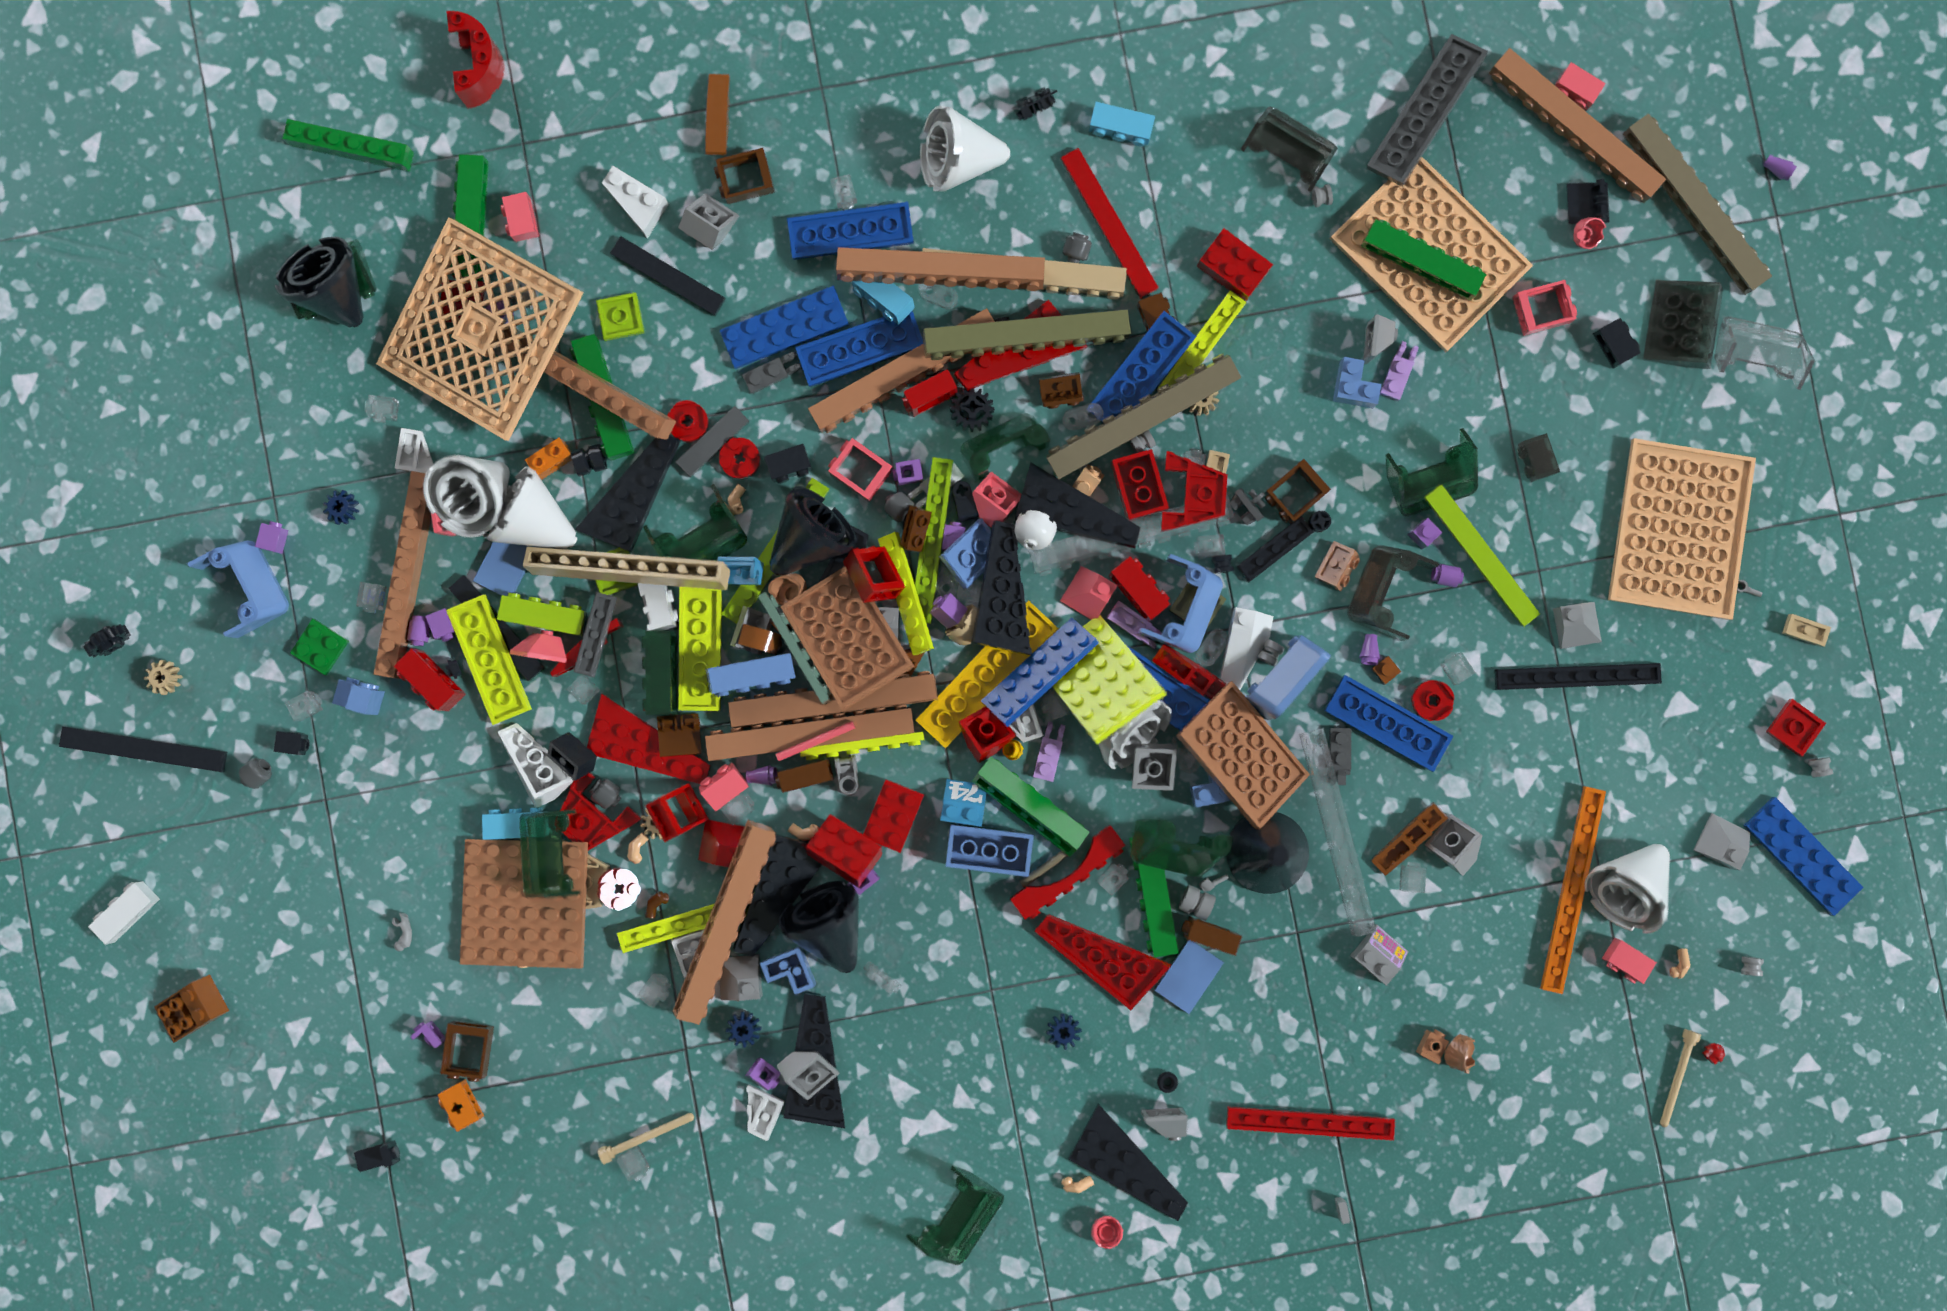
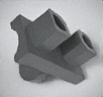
M1241 488L1235 492L1236 495L1229 501L1234 510H1237L1243 504L1247 507L1249 511L1241 516L1246 525L1256 520L1259 521L1264 517L1254 505L1256 503L1260 509L1265 506L1261 500L1265 496L1263 492L1257 495L1254 490H1251L1249 492V495L1253 498L1251 500Z

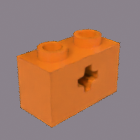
M559 437L525 459V461L543 480L572 461L571 450L566 442Z
M466 1079L438 1094V1102L441 1108L446 1110L450 1126L455 1128L457 1132L484 1117ZM462 1104V1108L458 1109L456 1105Z

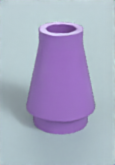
M1769 155L1763 165L1780 180L1784 179L1786 181L1789 180L1797 168L1793 164L1794 162Z
M1365 635L1359 657L1361 664H1378L1380 654L1377 635Z
M771 765L746 772L747 783L772 786L773 783H776L775 777H778L777 768L771 767Z

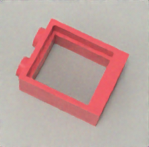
M1566 280L1524 290L1512 297L1523 336L1570 324L1577 319V309L1572 304L1570 298L1571 288L1566 284ZM1556 291L1563 318L1536 325L1528 298Z
M852 438L850 441L846 440L840 448L842 452L839 457H834L828 465L830 468L828 472L870 502L892 472L893 467ZM854 447L882 466L865 491L837 471Z

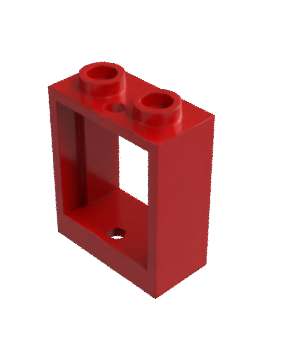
M947 369L903 391V405L907 413L912 412L915 417L955 397L957 386L949 370Z
M871 546L864 549L854 548L849 551V555L843 561L863 603L896 599L905 588L885 546ZM874 561L884 583L874 584L863 562Z
M690 783L645 805L664 843L709 820ZM676 797L690 823L682 828L667 803V800Z

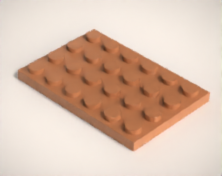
M846 567L841 568L780 606L843 711L914 667L874 601L863 603Z
M1232 681L1228 682L1176 735L1255 829H1261L1310 775Z

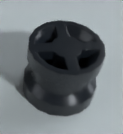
M1317 511L1309 517L1308 525L1314 532L1321 533L1330 527L1331 517L1325 511Z
M1220 555L1211 558L1215 566L1213 569L1214 574L1234 571V567L1231 565L1232 555Z

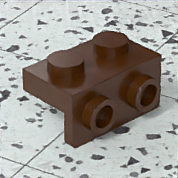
M1079 372L1039 378L1043 407L1054 409L1062 404L1074 406L1084 401Z
M913 505L909 506L900 545L904 546L906 550L922 552L931 511Z

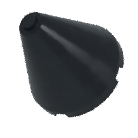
M340 237L319 239L321 244L313 248L307 244L290 256L276 275L279 284L275 285V288L283 299L347 327H357L362 323L364 313L353 251L344 239Z
M794 487L786 497L769 561L770 569L776 575H787L847 553L855 546L854 543L857 541L855 532L846 518L835 507L830 510L822 502L825 498L805 487Z
M1275 812L1261 829H1255L1246 818H1242L1237 822L1227 838L1225 855L1230 871L1241 885L1254 892L1273 894L1287 890L1302 877L1309 860V846L1301 827L1290 817Z
M831 881L815 886L800 894L802 900L794 906L792 903H789L780 915L779 927L784 936L839 972L849 973L853 971L857 965L859 918V895L852 884L846 886L844 881Z

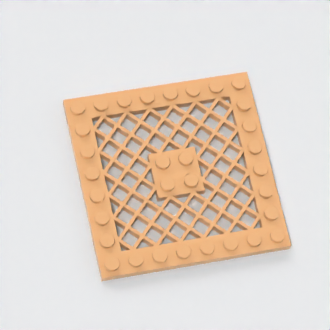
M448 217L376 364L500 438L509 441L584 292ZM470 253L478 258L471 260ZM464 254L465 263L459 264L457 256ZM486 262L489 263V264H491V265L494 266V267L488 269V268H487V265H486ZM480 263L482 272L475 274L473 266ZM467 268L469 276L462 278L460 270ZM502 271L510 275V277L504 278ZM454 273L456 281L450 283L448 275ZM496 273L498 281L491 283L489 275ZM483 277L485 286L478 288L477 279ZM519 281L526 284L527 286L520 288ZM471 282L472 290L466 292L464 284ZM513 282L514 290L507 292L505 284ZM458 286L460 295L453 297L451 289ZM500 286L502 295L495 297L493 288ZM535 290L544 295L537 297ZM445 291L447 299L440 301L439 293ZM487 291L489 299L482 302L480 293ZM529 291L531 299L524 302L522 293ZM474 296L475 302L470 300L468 302L467 298ZM516 296L518 304L511 306L509 298ZM461 300L463 309L457 311L455 302ZM503 300L505 309L498 311L496 303ZM546 301L547 309L540 311L538 303ZM449 305L450 313L444 315L442 307ZM490 305L492 312L484 307ZM532 305L534 314L527 316L525 307ZM436 310L438 318L431 320L430 311ZM520 310L521 318L514 320L513 312ZM505 314H507V318H508V322H509V323H506V324H505L506 320L500 317V316H503V315H505ZM452 319L454 327L447 329L446 321ZM536 319L538 328L531 330L529 321ZM439 323L441 332L435 334L433 325ZM523 324L525 332L518 334L516 326ZM427 328L429 336L422 338L421 330ZM510 328L512 337L505 339L503 330ZM450 334H452V338L457 340L456 342L451 343L449 337ZM443 337L445 345L438 348L436 339ZM523 338H527L529 345L525 348H521L520 340ZM430 342L432 350L426 352L424 343ZM514 342L516 351L509 353L507 344ZM418 346L419 355L413 357L411 348ZM459 346L461 355L454 357L453 348ZM466 346L471 348L473 351L467 352ZM501 347L503 355L496 357L494 349ZM446 351L448 360L442 361L440 353ZM434 355L436 364L429 366L427 357ZM482 355L485 357L489 355L490 360L483 362ZM475 356L477 364L470 366L469 358ZM517 356L519 365L512 367L510 358ZM421 360L422 366L417 364L416 361ZM462 360L464 369L458 371L456 362ZM504 361L506 369L499 371L498 362ZM450 365L452 373L445 375L443 367ZM491 365L493 374L487 376L485 367ZM437 369L438 375L434 374L431 371ZM479 370L481 378L474 380L472 372ZM466 374L468 383L461 385L459 376ZM508 374L510 383L503 385L501 377ZM453 379L455 385L451 384L447 380ZM495 379L497 388L490 390L488 381ZM482 384L484 392L477 394L476 385ZM469 388L471 395L463 390ZM499 393L501 402L494 404L492 395ZM486 397L487 404L480 401L479 399Z

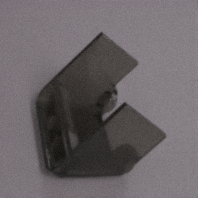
M1269 106L1254 125L1240 150L1245 151L1248 146L1250 150L1256 153L1268 150L1299 169L1301 180L1310 185L1307 191L1311 192L1338 148L1334 143L1279 109Z
M1385 545L1373 548L1348 607V618L1354 623L1401 642L1409 640V635L1391 628L1394 615L1389 609L1382 607L1383 601L1396 569L1410 571L1417 564L1431 570L1438 567L1439 562L1409 550Z

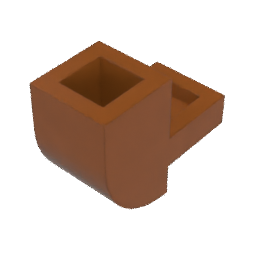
M743 624L738 644L777 655L782 646V636L772 631Z

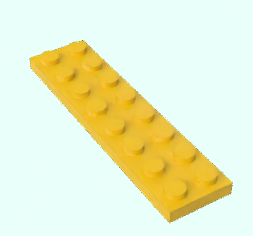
M1028 600L1026 602L1027 629L1029 628L1030 633L1029 644L1033 653L1059 628ZM985 646L941 692L938 700L933 701L916 721L946 749L962 732L958 722L985 707L981 700L1030 655Z

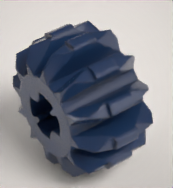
M335 490L333 491V496L326 495L329 501L328 503H322L327 507L323 513L328 515L327 519L329 521H334L337 525H340L342 522L347 525L349 524V519L355 520L353 513H359V510L355 508L359 502L354 500L355 496L353 494H348L345 490H342L340 493Z
M742 1011L740 1017L736 1013L733 1015L734 1021L728 1020L727 1024L731 1027L726 1029V1033H732L728 1040L730 1041L735 1038V1046H738L740 1041H742V1047L745 1048L747 1041L753 1045L755 1043L753 1038H760V1034L755 1031H760L762 1026H755L759 1022V1018L752 1021L753 1013L746 1017L745 1011ZM743 1025H746V1026H747V1029H746V1030H749V1032L746 1031V1032L743 1034V1033L740 1032L741 1029H739V1027H742Z
M1061 1013V1020L1054 1016L1055 1024L1048 1022L1047 1025L1052 1030H1047L1046 1034L1053 1035L1049 1038V1042L1053 1043L1056 1041L1055 1048H1059L1061 1043H1063L1064 1050H1067V1043L1074 1047L1073 1039L1080 1041V1037L1076 1033H1081L1082 1029L1075 1028L1079 1024L1078 1020L1071 1023L1072 1015H1069L1067 1020H1065L1064 1013ZM1067 1027L1068 1035L1064 1034L1065 1036H1061L1059 1029Z

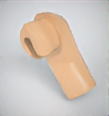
M793 823L788 832L801 841H807L813 838L819 827L811 824L809 828L802 829Z
M643 832L628 845L627 857L634 864L641 862L640 847L649 840Z
M1688 949L1677 950L1679 963L1677 967L1670 968V976L1672 978L1681 979L1689 970Z
M1090 1176L1085 1177L1079 1182H1073L1071 1177H1066L1062 1180V1185L1066 1192L1081 1193L1093 1186L1094 1182Z

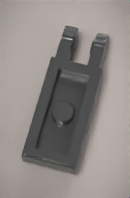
M795 352L772 360L743 374L751 394L788 378L789 375L801 370L802 366L800 363L794 364L786 370L783 364L796 358Z

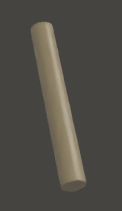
M1060 851L1031 872L1029 877H1024L1019 882L1025 888L1068 855Z

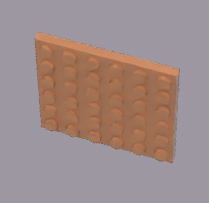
M465 839L460 964L583 968L588 842Z

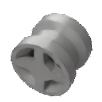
M1326 184L1321 188L1317 186L1312 187V201L1315 207H1320L1321 204L1332 205L1333 194L1330 184Z
M1830 757L1808 761L1812 767V777L1833 774V770L1829 766L1831 762Z
M1742 957L1744 966L1741 969V974L1763 976L1761 965L1764 964V959Z

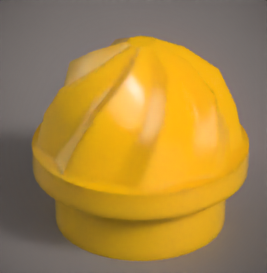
M1011 740L1003 747L1002 751L1009 760H1017L1023 755L1024 748L1018 740Z

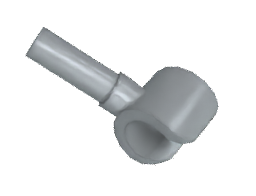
M1738 580V583L1742 584L1743 589L1737 588V593L1746 592L1759 597L1762 596V592L1748 587L1746 581Z
M1225 874L1212 882L1205 878L1199 883V886L1203 891H1211L1217 884L1229 879V877Z

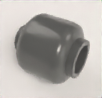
M1073 232L1072 235L1066 237L1062 252L1065 256H1068L1067 261L1079 263L1080 260L1085 261L1088 259L1092 246L1091 241L1088 240L1089 236Z
M897 492L895 494L891 493L886 497L884 510L894 521L906 522L909 506L915 505L903 492Z
M251 759L239 770L241 783L246 787L258 789L271 778L272 769L270 764L264 759Z
M608 778L598 779L589 790L591 800L604 809L610 806L615 807L621 799L619 796L620 787Z

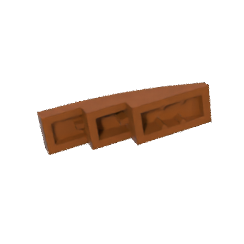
M709 74L706 111V155H726L730 103L729 74Z
M1432 802L1385 845L1371 861L1386 876L1416 851L1417 847L1448 819V816Z

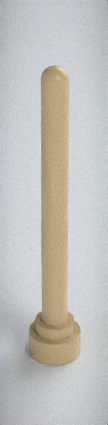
M1684 1029L1682 1035L1685 1044L1660 1120L1662 1127L1669 1125L1693 1045L1696 1046V1043H1699L1701 1034L1688 1029Z
M688 1113L614 1147L603 1146L598 1149L599 1158L605 1165L611 1162L615 1155L691 1122L694 1119V1115Z

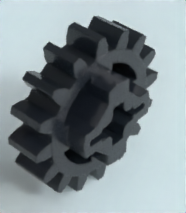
M964 388L963 394L961 395L957 392V400L952 399L951 401L953 405L950 407V412L953 413L951 419H957L956 426L958 427L962 424L963 431L967 427L970 428L971 432L976 427L981 431L982 425L988 427V420H993L992 413L995 410V407H991L993 399L987 400L989 394L982 395V389L974 392L973 388L970 392H967Z
M119 624L116 627L115 625L112 627L110 625L105 626L98 632L93 633L89 641L84 643L83 648L89 657L102 656L103 654L108 656L117 649L122 648L125 643L124 641L129 640L131 634L125 625Z

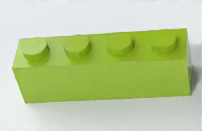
M508 592L507 596H501L497 620L582 636L587 612L582 611L581 606L570 604V607L566 608L561 607V602L549 600V604L541 603L540 598L529 596L528 600L520 599L519 594Z

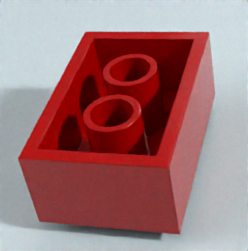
M1223 228L1197 264L1199 269L1244 301L1249 299L1273 266L1270 261L1225 228Z
M1152 449L1112 460L1111 467L1126 519L1134 521L1166 512L1169 509Z
M1130 556L1111 571L1108 576L1118 585L1117 587L1140 615L1149 622L1170 605L1168 602L1170 598L1165 591L1157 589L1155 586L1157 582L1150 574L1146 575L1143 572L1141 562L1137 558L1133 559Z
M411 648L394 665L398 670L396 674L403 681L408 680L412 685L411 689L418 696L422 695L427 700L425 702L426 705L433 711H450L466 695L423 650Z
M885 779L863 835L879 845L901 853L925 794Z
M829 814L806 846L808 856L858 888L882 856V847L831 814Z

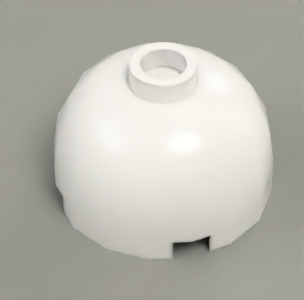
M1033 510L1026 511V514L1022 515L1021 513L1017 518L1014 529L1016 539L1028 550L1044 549L1051 544L1057 530L1055 521L1052 523L1049 520L1050 516L1045 513Z

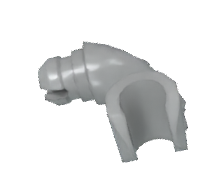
M399 913L401 922L397 918L392 920L394 926L402 929L399 941L394 944V948L398 952L410 947L412 941V929L406 913Z

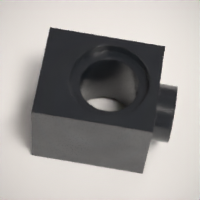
M277 731L273 752L305 755L310 746L308 735Z

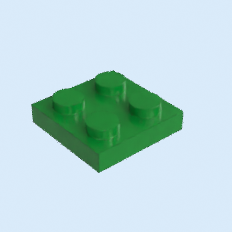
M312 618L290 653L323 675H328L349 640Z

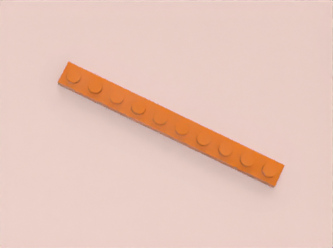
M1583 786L1540 989L1559 994H1563L1585 893V880L1589 874L1606 795L1604 790Z

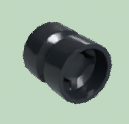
M600 444L588 446L587 450L581 448L571 451L572 462L579 477L590 474L591 470L599 472L607 469L606 458L602 453Z

